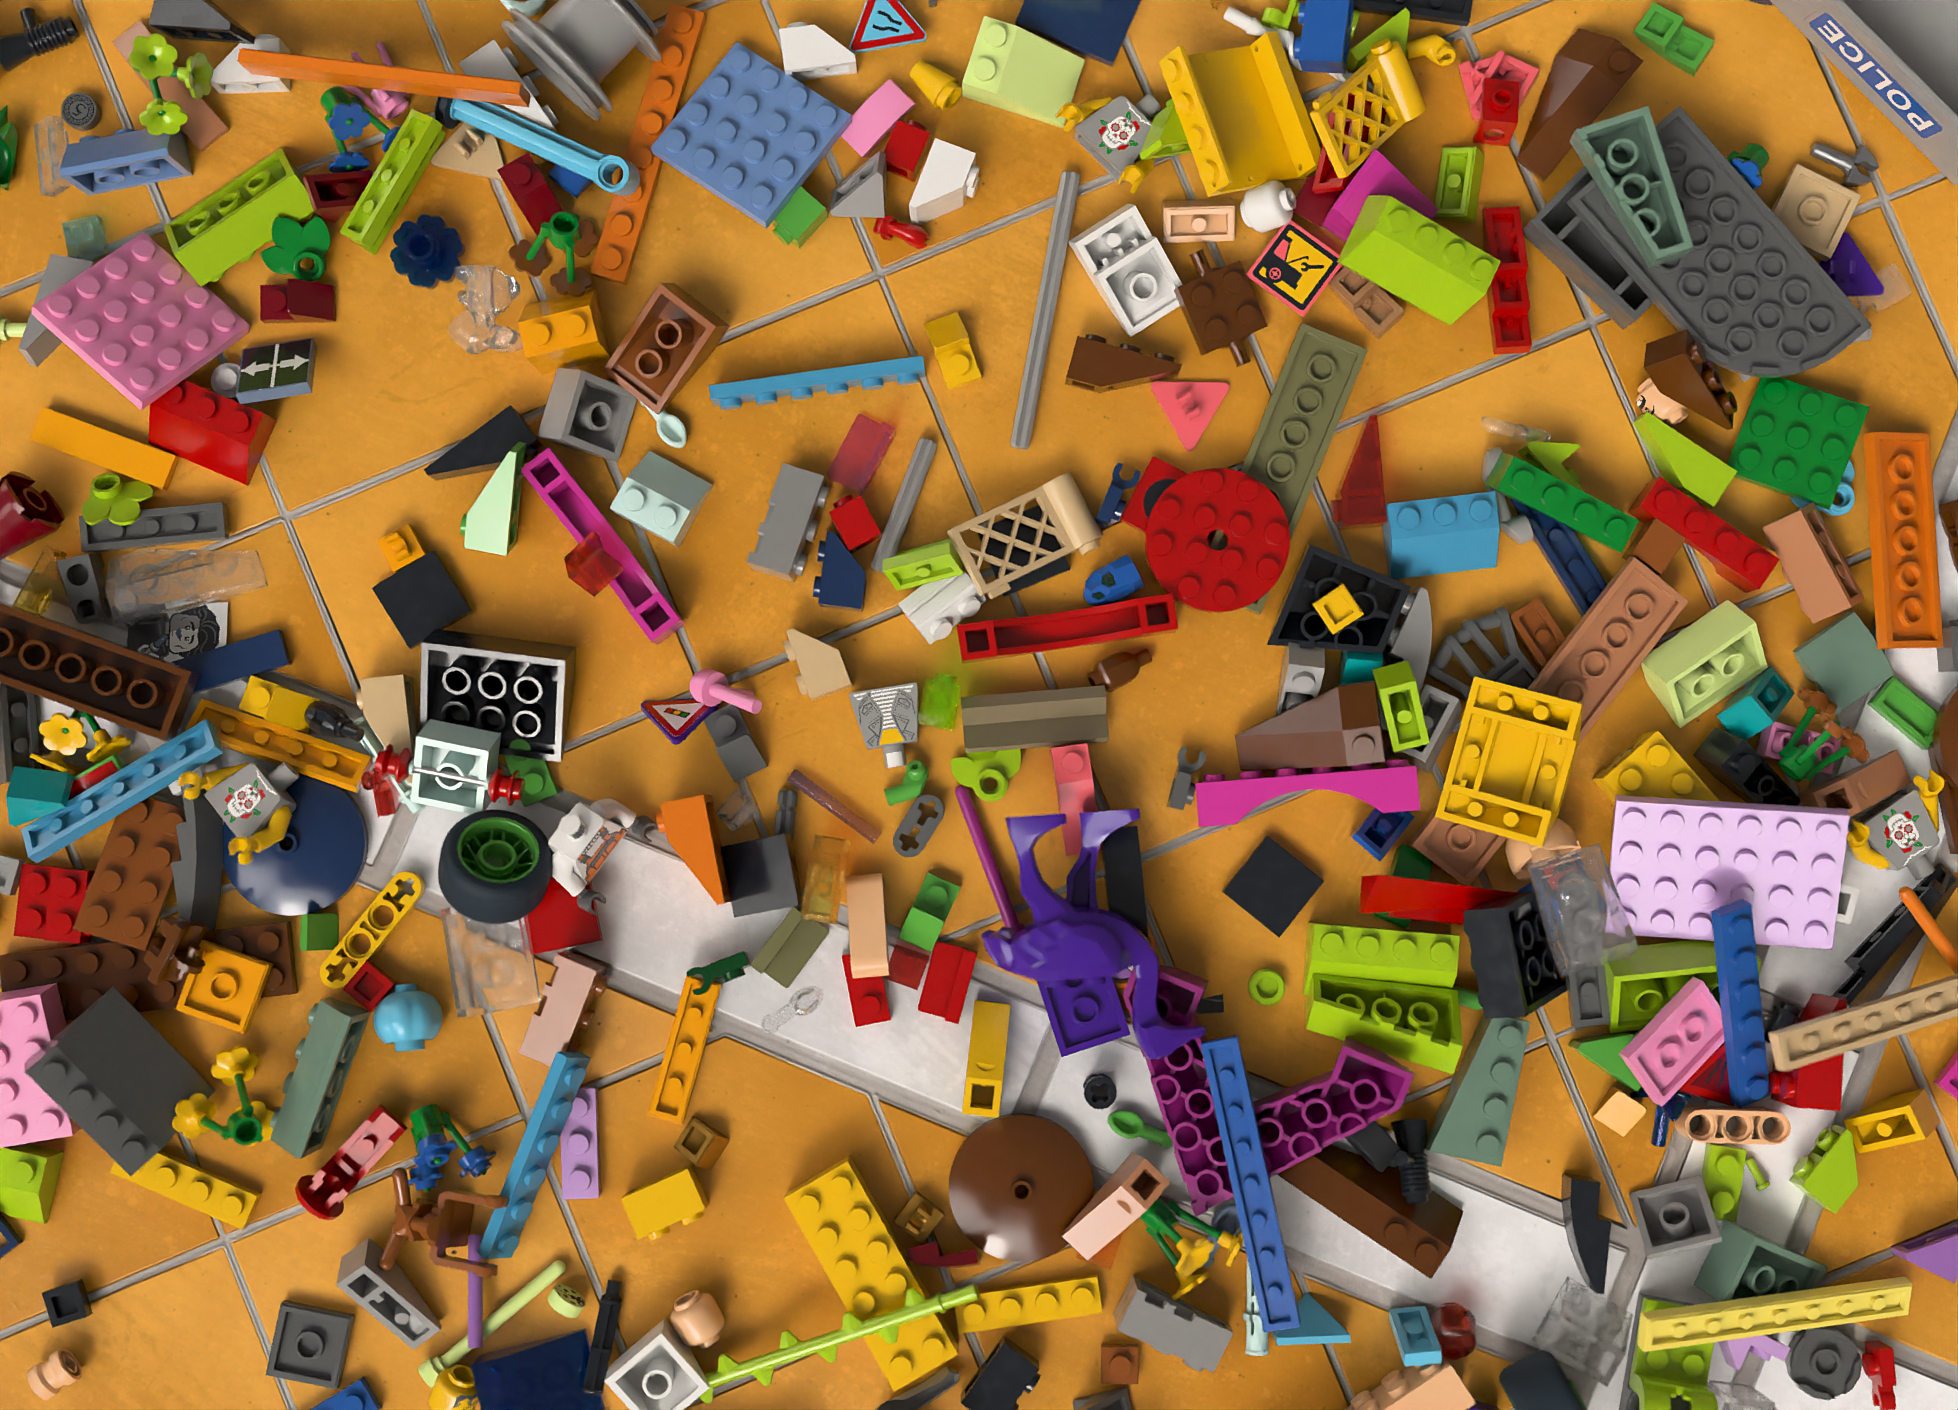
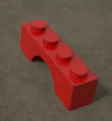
M1661 477L1646 484L1628 511L1629 514L1644 524L1657 518L1685 537L1684 543L1705 556L1713 564L1718 575L1744 593L1760 589L1780 560Z

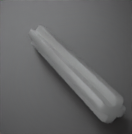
M920 438L871 563V567L875 571L884 574L883 559L894 557L898 551L937 449V443L932 440Z

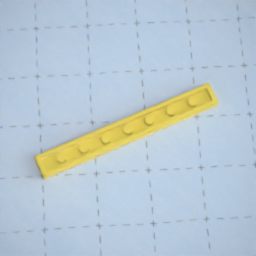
M1903 1276L1641 1312L1637 1345L1643 1352L1904 1316L1908 1315L1913 1283Z

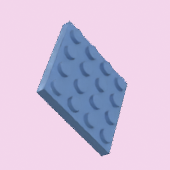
M736 42L654 142L651 149L655 156L754 221L768 228L795 194L799 186L805 182L852 123V118L848 112Z

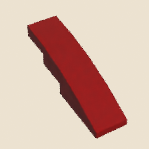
M1519 206L1484 208L1482 212L1484 252L1501 261L1487 290L1494 355L1529 353L1532 348L1528 321L1530 301L1526 281L1529 267Z

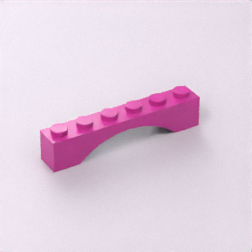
M547 448L520 469L537 493L586 552L651 642L656 645L660 644L686 624L554 451Z
M1408 759L1386 761V768L1372 769L1371 763L1351 765L1349 766V771L1335 772L1334 767H1313V774L1298 775V768L1276 770V777L1262 778L1261 771L1240 773V780L1231 781L1225 780V774L1204 775V783H1195L1199 827L1238 824L1250 811L1264 802L1285 793L1306 789L1331 790L1349 794L1369 803L1382 813L1420 810L1417 766H1409Z

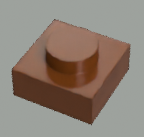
M1101 1344L1102 1384H1138L1137 1344Z

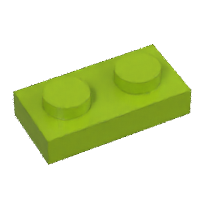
M1706 1143L1701 1176L1714 1217L1717 1220L1726 1219L1731 1222H1737L1747 1150Z

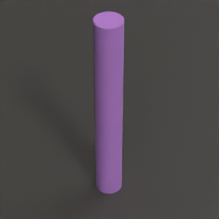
M483 1234L468 1235V1260L483 1262V1256L477 1253L483 1239ZM468 1272V1348L483 1347V1277L477 1276L473 1272Z

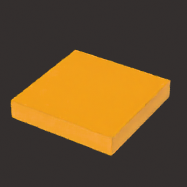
M201 940L199 944L201 950L198 956L205 961V966L199 974H188L175 1010L246 1034L251 1026L273 964L216 943Z

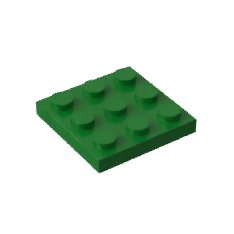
M1761 377L1727 465L1737 471L1734 478L1808 503L1814 502L1815 505L1829 510L1868 413L1869 406L1780 377Z

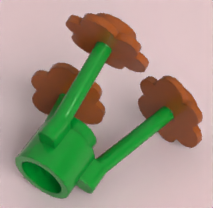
M558 212L551 217L549 223H541L540 233L534 243L530 244L528 240L522 239L518 245H514L509 249L508 255L515 262L514 267L517 271H525L531 277H539L543 269L549 266V260L544 257L546 250L542 245L546 237H549L550 242L566 254L567 267L560 269V273L553 274L550 277V284L556 287V292L560 295L580 297L585 293V289L592 286V280L588 278L587 270L575 268L574 253L578 257H587L591 253V246L597 244L598 237L593 233L594 226L591 221L581 220L579 222V216L576 214Z

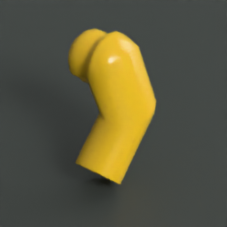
M1433 34L1408 41L1405 56L1407 60L1425 56L1438 65L1449 66L1455 61L1457 53L1452 44Z

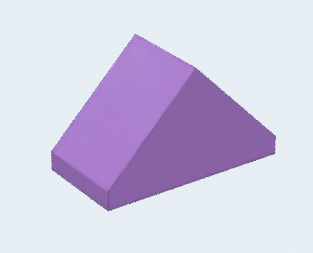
M1958 1223L1891 1247L1894 1255L1956 1283L1958 1278Z

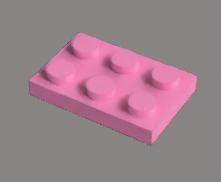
M1692 977L1619 1053L1654 1103L1663 1107L1724 1042L1721 1007L1705 983L1700 979Z

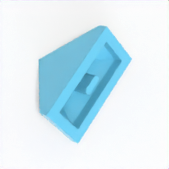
M1308 1292L1297 1302L1301 1327L1272 1331V1337L1277 1345L1351 1343L1350 1334L1346 1328Z

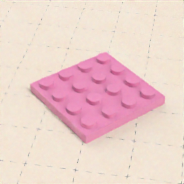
M144 232L32 306V315L140 410L147 407L248 334L250 327L244 319L205 285L201 287L179 262Z

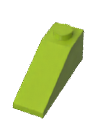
M1646 411L1638 416L1633 425L1665 480L1707 510L1713 508L1737 471Z

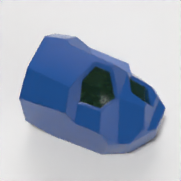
M1127 554L1093 572L1085 582L1083 596L1090 605H1107L1141 590L1144 585L1134 563Z

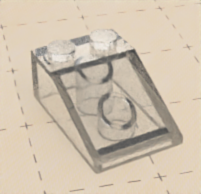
M1600 844L1528 865L1547 940L1561 977L1630 957L1638 949V944Z

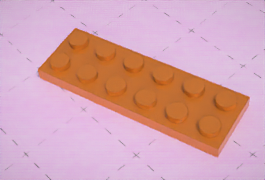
M1871 432L1863 434L1877 649L1942 648L1943 633L1929 433Z

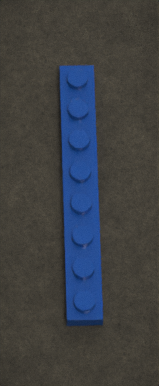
M1239 1035L1204 1040L1201 1042V1049L1263 1331L1271 1332L1301 1327L1300 1313Z

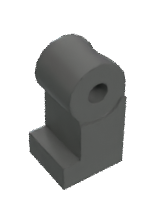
M89 553L57 561L68 600L77 622L83 625L111 618L113 608L106 591L107 586L102 568L105 566L101 553Z

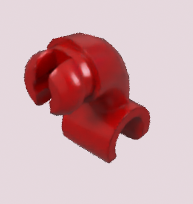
M885 215V218H877L873 228V232L880 234L884 240L891 241L894 235L916 249L925 248L927 246L924 243L925 240L930 239L929 234L922 227L898 222L897 219Z

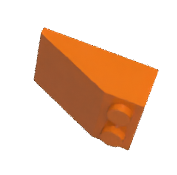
M703 794L660 803L661 811L656 812L660 834L666 833L668 842L717 905L731 902L712 795Z

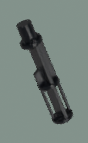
M608 1280L606 1293L600 1299V1307L582 1391L590 1396H600L604 1392L605 1378L622 1305L620 1292L623 1282Z

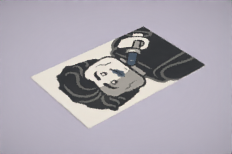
M228 602L129 605L127 647L172 662L225 646L227 640Z

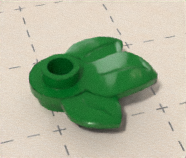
M278 216L274 218L271 232L275 246H271L260 253L264 263L269 269L278 274L292 273L297 279L310 282L319 279L326 269V261L323 255L331 243L330 234L324 221L319 216H315L302 227L298 222L287 217ZM309 257L314 260L312 267L307 269L301 267V260Z

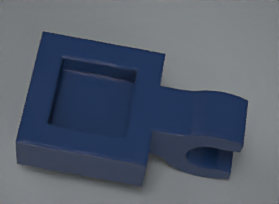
M1118 463L1113 470L1111 485L1096 518L1097 523L1106 527L1109 526L1111 519L1119 521L1126 505V501L1120 499L1122 493L1126 489L1133 488L1140 479V471L1136 470L1131 480H1123L1120 477V471L1123 466L1121 463Z

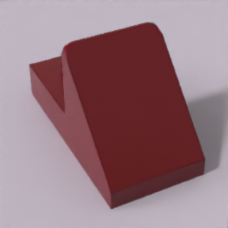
M371 170L305 175L303 181L314 212L329 222L336 223L344 212L353 210L373 174Z
M293 278L287 280V285H260V320L263 323L336 322L335 286Z

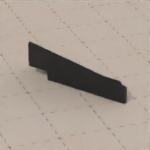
M1938 863L1934 867L1935 871L1925 877L1913 889L1934 920L1958 887V879L1942 863ZM1903 902L1844 961L1854 973L1832 996L1847 999L1846 1009L1881 998L1926 934Z

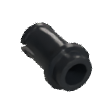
M1780 1001L1778 1006L1774 1005L1773 1009L1775 1012L1764 1032L1765 1042L1771 1044L1770 1032L1792 1026L1796 1021L1800 1022L1801 1018L1798 1016L1801 1010L1784 1001Z

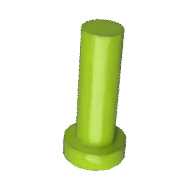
M1749 1157L1745 1159V1163L1757 1183L1756 1189L1760 1191L1768 1188L1771 1184L1769 1180H1765L1754 1158Z

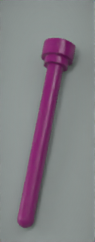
M958 785L955 789V795L1004 925L1016 932H1020L1025 926L1018 921L967 786Z

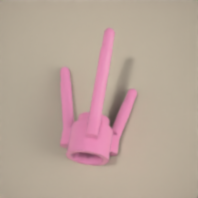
M379 41L377 48L384 65L393 66L383 42ZM357 52L351 53L354 61L364 62ZM342 85L367 105L377 118L383 116L386 120L394 119L403 113L409 105L406 100L409 97L408 93L373 89L371 92L372 100L359 88Z

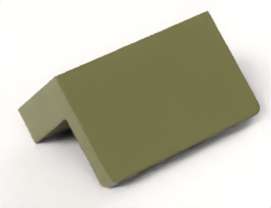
M793 906L750 966L760 974L766 973L780 985L788 988L829 934V930L798 906Z

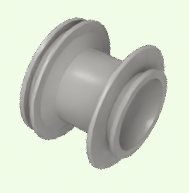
M558 0L538 22L531 20L520 10L510 8L509 13L514 22L511 23L504 20L501 23L508 37L536 68L578 108L596 121L602 117L598 110L600 107L607 112L613 111V105L602 91L600 83L634 47L653 61L659 62L662 60L661 52L650 38H654L658 34V30L635 0Z

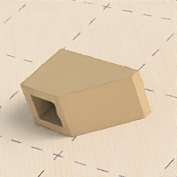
M793 628L786 631L788 640L783 641V645L789 661L796 660L801 673L795 675L802 696L809 694L810 699L814 701L853 686L842 654L838 649Z

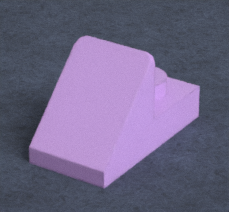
M1769 1335L1719 1341L1726 1363L1736 1371H1739L1748 1351L1767 1361L1770 1360L1771 1356L1785 1361L1790 1351V1347Z

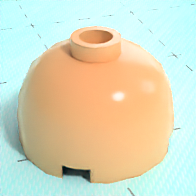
M1556 818L1544 847L1508 838L1505 849L1511 871L1518 880H1535L1550 876L1552 874L1548 872L1550 871L1549 868L1561 864L1564 870L1575 863L1583 853L1578 838L1571 826L1559 818Z

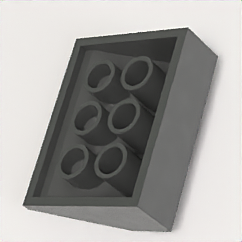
M114 986L24 1063V1072L130 1176L156 1155L178 1132L173 1128L172 1121L177 1115L175 1106L180 1100L189 1099L192 1094L197 1092L204 1094L208 1099L216 1091Z

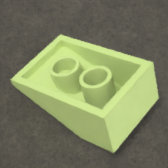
M984 16L962 82V96L1063 128L1066 118H1055V115L1065 103H1072L1085 60L1019 26Z

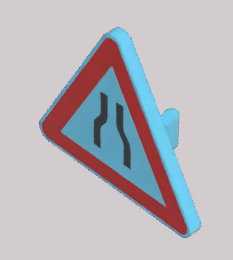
M866 0L849 48L852 53L856 54L924 42L927 35L899 0Z

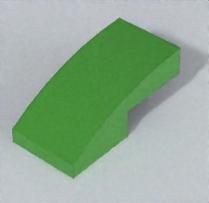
M1653 2L1634 30V35L1655 53L1694 76L1712 50L1715 41L1683 25L1685 18Z

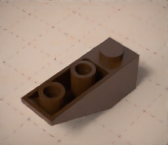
M1688 329L1646 343L1644 369L1661 394L1726 430L1733 429L1734 413L1737 412L1736 399L1731 391L1727 392L1725 390L1718 369L1715 366H1710L1702 343L1700 341L1695 342Z
M1086 334L1085 338L1077 337L1065 384L1096 393H1103L1177 377L1182 364L1175 363V358L1167 354L1155 353L1153 357L1140 353L1141 349L1134 345L1121 343L1119 347L1105 344L1106 339L1103 337Z

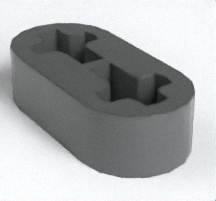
M923 795L918 797L911 806L893 837V846L901 856L914 857L920 854L944 815V806L939 798L933 795ZM930 800L936 803L934 809L938 812L935 819L933 817L927 818L923 826L918 824L917 821L922 815V811L918 809L921 803L928 804ZM914 826L918 827L920 831L915 838L919 843L918 848L910 847L907 851H904L901 848L903 842L899 839L902 833L909 835Z

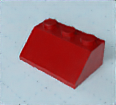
M183 380L150 404L148 444L249 486L277 421L260 411Z

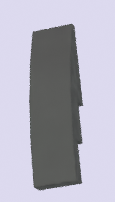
M186 784L181 786L186 822L176 824L181 861L173 862L171 866L179 916L187 922H203L208 927L207 932L215 930L221 896L223 819L204 796L207 792L205 788L201 789L200 795L192 800L185 798L184 790L195 786L193 784Z

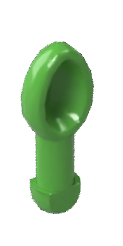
M1117 1110L1108 1116L1107 1122L1110 1128L1121 1137L1128 1139L1141 1137L1160 1144L1159 1147L1171 1148L1173 1146L1167 1129L1161 1130L1145 1124L1143 1119L1132 1111Z

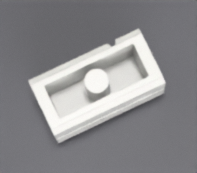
M964 571L962 575L923 584L898 605L915 628L931 645L936 640L947 637L952 631V627L965 617H971L976 614L980 606L987 600L984 595H979L972 579Z

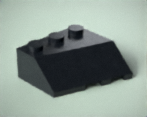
M1307 544L1278 610L1267 645L1288 646V643L1291 642L1300 644L1301 648L1320 647L1330 650L1382 654L1411 586L1316 546ZM1341 584H1344L1364 614L1335 634H1332L1312 604Z
M1535 891L1481 902L1463 911V928L1469 937L1472 952L1470 962L1472 969L1476 972L1479 987L1478 1001L1481 1007H1483L1485 1019L1526 1017L1567 991L1566 977H1560L1556 964L1561 962L1558 950L1551 949L1548 945L1549 926Z

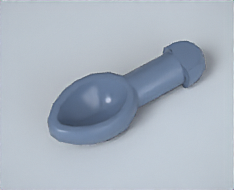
M1235 1203L1222 1206L1214 1213L1211 1219L1212 1227L1221 1232L1225 1230L1232 1235L1240 1224ZM1211 1235L1207 1239L1211 1240L1215 1246L1211 1253H1209L1207 1262L1201 1266L1203 1268H1208L1213 1264V1257L1220 1247V1244L1217 1243L1218 1239Z

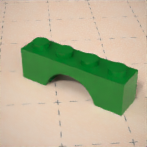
M1502 452L1484 484L1517 502L1563 523L1577 533L1602 546L1622 553L1639 521L1516 456Z

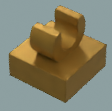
M915 1191L893 1222L923 1244L945 1212Z

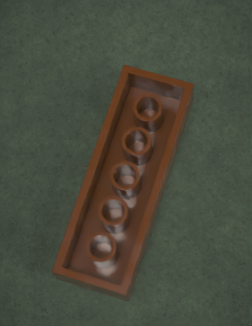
M0 601L1 683L164 741H170L176 737L200 676L199 672Z

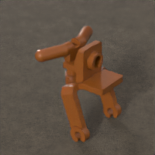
M401 1167L396 1168L392 1173L396 1198V1220L393 1223L392 1233L378 1263L380 1269L387 1271L393 1267L406 1236H409L408 1240L410 1241L428 1240L427 1244L431 1245L429 1258L435 1265L473 1272L481 1277L496 1276L497 1265L449 1256L446 1254V1248L468 1245L474 1204L501 1209L502 1207H507L508 1197L452 1189L440 1194L438 1202L426 1198H417L413 1205L411 1204L407 1171Z

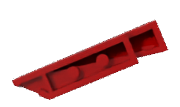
M1387 875L1362 876L1359 913L1388 912V917L1463 925V911L1481 902L1520 893Z

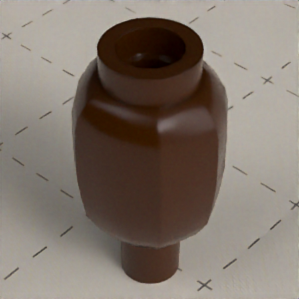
M1147 649L1136 654L1118 652L1098 661L1094 665L1093 671L1087 673L1091 686L1105 685L1106 692L1117 690L1134 680L1139 674L1140 667L1152 662V657Z

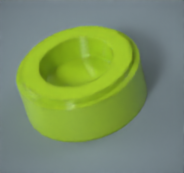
M1260 969L1250 977L1248 991L1252 999L1257 1003L1266 1006L1274 1005L1284 996L1285 982L1278 972L1272 969Z

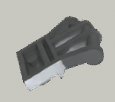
M1504 606L1494 609L1493 614L1473 620L1468 618L1461 624L1462 628L1454 635L1448 634L1441 640L1443 644L1432 663L1428 664L1426 672L1427 676L1458 692L1466 703L1472 683L1467 686L1443 672L1452 655L1472 680L1475 676L1527 690L1538 676V672L1518 647L1509 614ZM1499 627L1507 652L1504 658L1496 651L1482 633L1483 631ZM1470 639L1477 644L1493 665L1484 674L1462 648Z

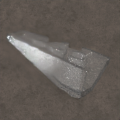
M143 548L108 560L105 591L115 624L133 627L268 586L258 551Z

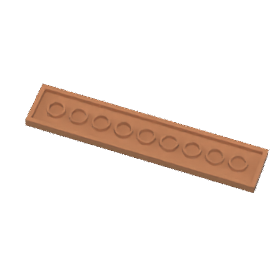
M1629 557L1527 690L1583 704L1580 743L1689 601L1638 559ZM1436 807L1408 844L1458 883L1470 886L1507 837L1435 817Z

